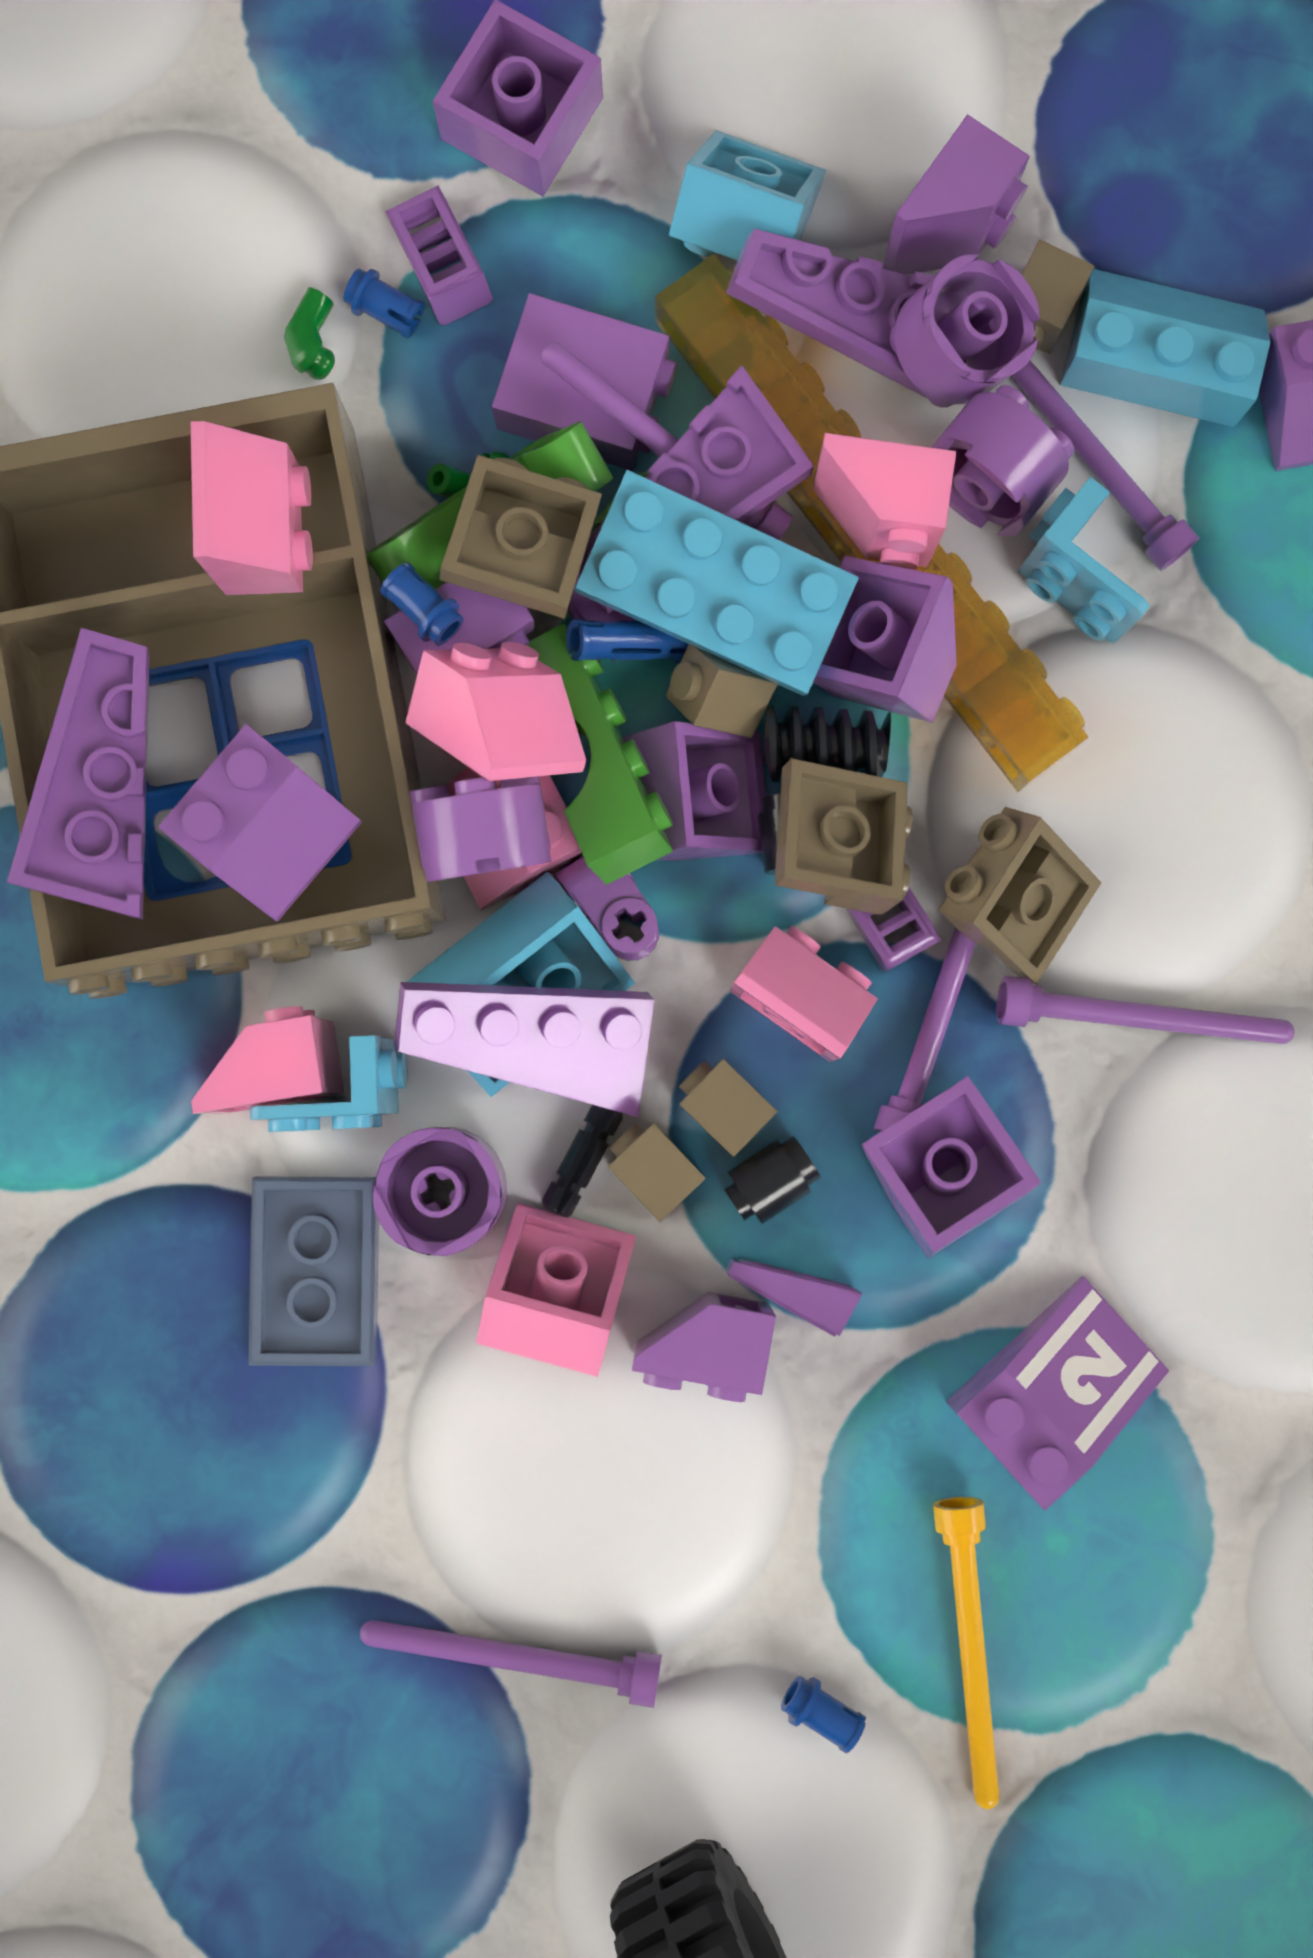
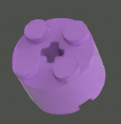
M972 254L953 259L908 298L899 312L896 324L891 329L889 336L890 345L897 354L905 374L935 406L948 408L953 404H967L974 395L990 392L1022 369L1036 351L1038 339L1034 342V323L1040 319L1036 297L1025 278L1010 264L999 259L994 263L975 259L979 255Z
M1008 385L1000 386L995 393L982 392L974 395L930 447L956 451L949 506L968 522L979 528H982L988 520L1003 526L997 535L1005 537L1015 536L1024 529L1066 477L1069 470L1068 460L1075 452L1071 439L1062 431L1048 427L1036 414L1029 410V403L1025 396L1017 389Z
M539 776L501 780L502 788L496 789L495 781H488L484 777L454 782L455 796H449L448 786L431 787L409 792L421 866L425 872L426 882L551 862L549 850L551 847Z
M454 1127L420 1129L399 1139L385 1153L373 1188L374 1210L381 1226L389 1237L407 1249L433 1256H448L461 1252L484 1238L499 1221L506 1206L507 1198L506 1174L496 1152L479 1136L465 1129ZM434 1174L440 1180L450 1178L455 1185V1189L449 1194L452 1203L449 1207L443 1199L432 1202L428 1196V1191L435 1187L432 1178Z

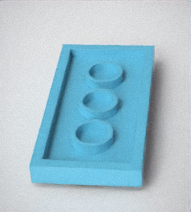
M626 470L574 592L805 696L809 693L859 577Z

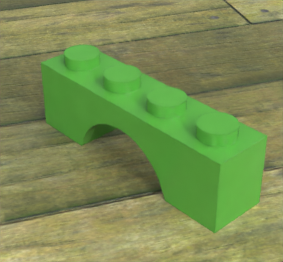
M562 623L530 640L528 646L539 653V661L561 674L578 734L588 738L591 752L589 773L582 790L564 812L587 866L608 885L673 852L664 831L673 826V822L657 791L648 795L641 780V777L650 773L649 768L635 741L631 739L624 742L618 728L619 725L627 722L624 712L612 690L608 688L602 692L595 677L604 672L600 659L573 661L571 659L572 655L568 654L566 647L567 626L565 623Z

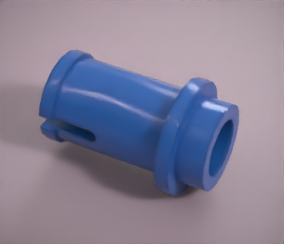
M358 268L348 281L343 301L351 305V312L354 315L361 316L365 313L409 339L421 321L414 317L416 314L419 316L423 315L425 303L408 296L380 280V274L375 269H370L366 272Z
M403 563L395 568L381 586V594L386 599L391 600L419 628L417 635L424 642L432 640L437 646L443 645L458 632L463 624L464 617L458 612L460 606L454 598L445 600L415 571V568L410 563H406V565Z
M798 1676L791 1683L782 1700L781 1710L789 1715L788 1722L795 1727L801 1723L838 1746L844 1753H849L855 1747L864 1731L866 1716L860 1712H855L821 1690V1681L815 1677L807 1680L802 1676Z

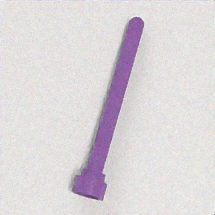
M551 342L544 346L541 358L548 368L660 457L664 452L667 454L679 441L561 344ZM773 501L742 523L779 540L789 527L793 516Z
M1031 360L1011 376L1054 428L1062 431L1071 439L1078 456L1143 530L1145 535L1142 540L1148 546L1145 554L1160 571L1173 564L1200 539L1184 519L1177 522L1171 514L1164 517Z
M956 927L898 1096L891 1095L888 1106L881 1105L873 1127L878 1132H882L922 1106L921 1103L976 945Z
M1004 975L1000 982L997 996L996 1016L997 1022L1000 1025L1025 1027L1028 1022H1038L1040 1017L1276 1044H1286L1295 1035L1293 1025L1287 1020L1043 992L1042 986L1032 985L1031 979Z
M377 1620L367 1621L360 1630L362 1642L370 1647L618 1688L617 1695L630 1697L629 1704L654 1708L662 1658L660 1654L637 1651L636 1657L623 1655L621 1662Z

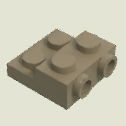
M477 455L441 565L440 580L565 619L595 524L602 494L589 490L583 483L572 478L560 477L553 479L528 471L522 464L512 459L496 458L493 460Z
M791 758L782 767L774 886L825 895V905L883 915L900 903L905 897L910 883V868L907 864H904L905 840L909 836L913 821L912 809L907 806L908 783Z
M1004 807L1000 814L991 816L982 824L978 833L981 844L967 866L956 869L947 878L945 883L947 897L938 911L971 942L989 948L1018 977L1029 978L1032 983L1037 985L1102 882L1041 817Z

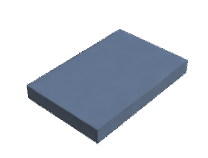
M252 1177L248 1366H374L377 1363L379 1220L373 1205V1188L376 1177Z

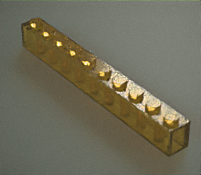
M712 254L655 296V322L663 333L669 336L670 342L714 399L727 387V381L741 366L744 367L814 465L812 475L787 491L788 495L841 563L844 556L880 563V560L866 559L813 490L825 433L861 438L857 424L845 410L840 409L836 412L823 395L825 388L815 369L807 362L799 364L788 350L787 337L776 319L769 315L763 317L757 309L726 293L735 268L731 267L726 270L716 255ZM938 543L928 567L918 566L916 570L947 576L953 582L957 665L944 697L1012 786L1019 792L1089 738L1082 729L1085 726V721L1080 711L1066 697L1059 699L1045 681L1047 672L1039 658L1027 648L1021 650L1007 632L1010 629L1009 622L1001 609L990 600L984 602L970 584L972 582V575L963 560L953 552L947 554Z

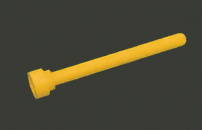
M951 1497L940 1499L933 1503L935 1530L942 1534L943 1543L950 1546L973 1793L977 1805L988 1810L994 1808L999 1802V1786L975 1544L981 1542L980 1532L986 1529L985 1509L982 1499L975 1497Z

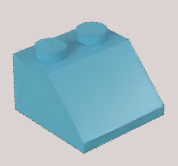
M715 130L687 163L669 236L684 241V246L696 254L703 256L721 254L737 261L745 240L754 229L801 241L827 170Z

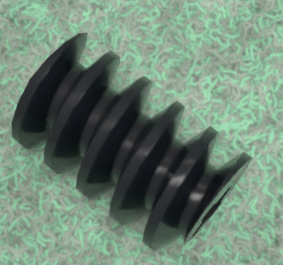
M768 704L765 716L762 764H767L772 782L780 781L782 767L791 758L854 772L866 771L868 775L883 777L888 763L891 712L887 713L881 728L878 729L872 711L863 710L856 727H853L848 709H838L830 726L827 724L823 707H814L807 724H803L798 706L790 705L783 721L778 722L773 704Z

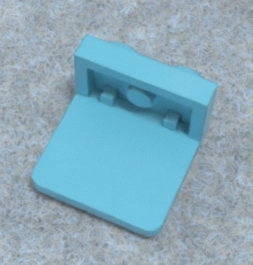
M1090 476L1076 495L1065 488L1047 510L1040 523L1029 536L1037 545L1018 572L1027 578L1025 580L1026 585L1036 596L1049 603L1057 601L1074 614L1073 620L1075 624L1086 635L1095 640L1101 641L1105 638L1107 641L1115 643L1145 614L1150 605L1144 597L1072 542L1110 494L1109 490Z
M376 1035L350 1036L351 1102L250 1107V1120H268V1132L320 1130V1118L332 1117V1129L382 1127V1115L399 1114L398 1089L406 1088L408 1080L406 1054L396 1050L394 1040Z

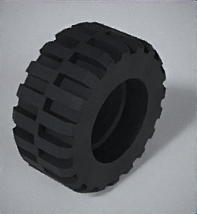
M697 1839L623 1880L611 1899L610 1907L612 1912L610 1914V1924L616 1937L614 1946L617 1958H787L780 1944V1939L764 1912L762 1903L748 1884L747 1877L741 1868L736 1866L732 1855L726 1848H722L721 1844L717 1841Z

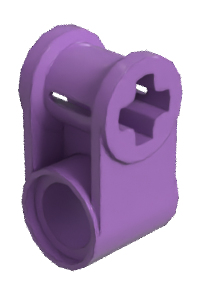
M581 856L555 874L562 888L581 909L615 956L626 961H638L647 957L655 949L659 940L657 918L651 906L636 887V882L630 873L606 885L587 866L584 857ZM628 917L632 923H638L643 920L644 923L641 926L643 938L636 943L628 936L618 940L617 937L621 933L618 922L621 919Z

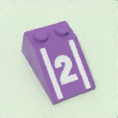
M1081 1276L957 1390L946 1403L1024 1490L1046 1511L1094 1466L1169 1370L1086 1278Z

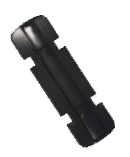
M595 1105L590 1107L584 1119L587 1122L584 1131L578 1130L556 1172L560 1175L557 1182L551 1181L542 1198V1205L546 1209L565 1218L573 1214L582 1197L578 1193L581 1187L586 1189L609 1146L606 1140L609 1134L614 1136L623 1119V1113Z

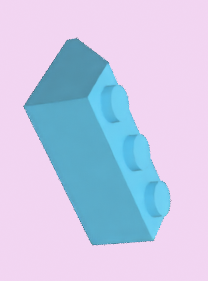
M1093 269L1082 291L1060 385L1235 427L1258 397L1270 346L1265 310Z
M548 871L407 981L626 991L635 984L634 980L581 909ZM468 1071L490 1097L510 1083Z

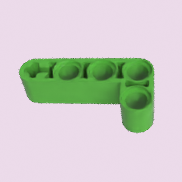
M582 421L550 433L508 458L519 462L528 471L553 479L560 477L575 479L592 491H597L613 479L611 472ZM467 486L368 552L369 562L382 584L388 575L403 563L405 565L410 563L415 568V571L434 589L447 583L440 580V569Z

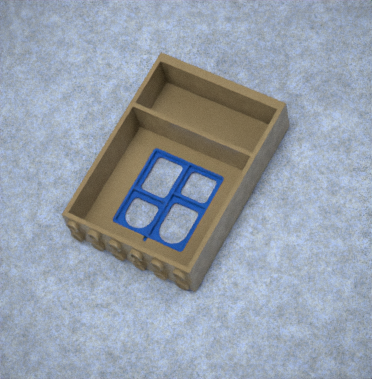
M334 383L0 446V722L19 833L21 834L81 628L147 646L150 651L149 686L190 678L201 679L206 687L218 756L239 732L231 688L232 674L242 668L289 659L299 660L304 667L312 720L304 728L264 735L262 737L286 757L304 753L317 754L321 760L326 791L362 821L359 827L277 922L217 876L203 882H186L174 877L165 868L159 854L154 820L160 812L173 809L198 779L162 786H152L146 779L143 920L29 889L44 980L46 983L68 987L70 995L89 994V999L114 997L127 993L126 983L150 982L151 987L180 984L189 981L187 971L211 970L212 975L242 972L250 969L248 959L258 957L273 958V963L294 962L311 957L310 947L320 945L334 946L336 952L356 950L371 946V936L382 933L395 934L396 940L418 938L432 934V924L446 921L439 880L426 882L425 872L421 866L409 792L422 789L411 729L405 723L408 713L395 643L384 622L390 617L387 600L380 592L382 582L372 568L367 556L368 552L376 546L355 429ZM192 421H206L285 442L290 447L299 465L307 466L311 482V505L301 507L302 530H308L311 536L313 566L311 571H303V592L225 595L193 557Z

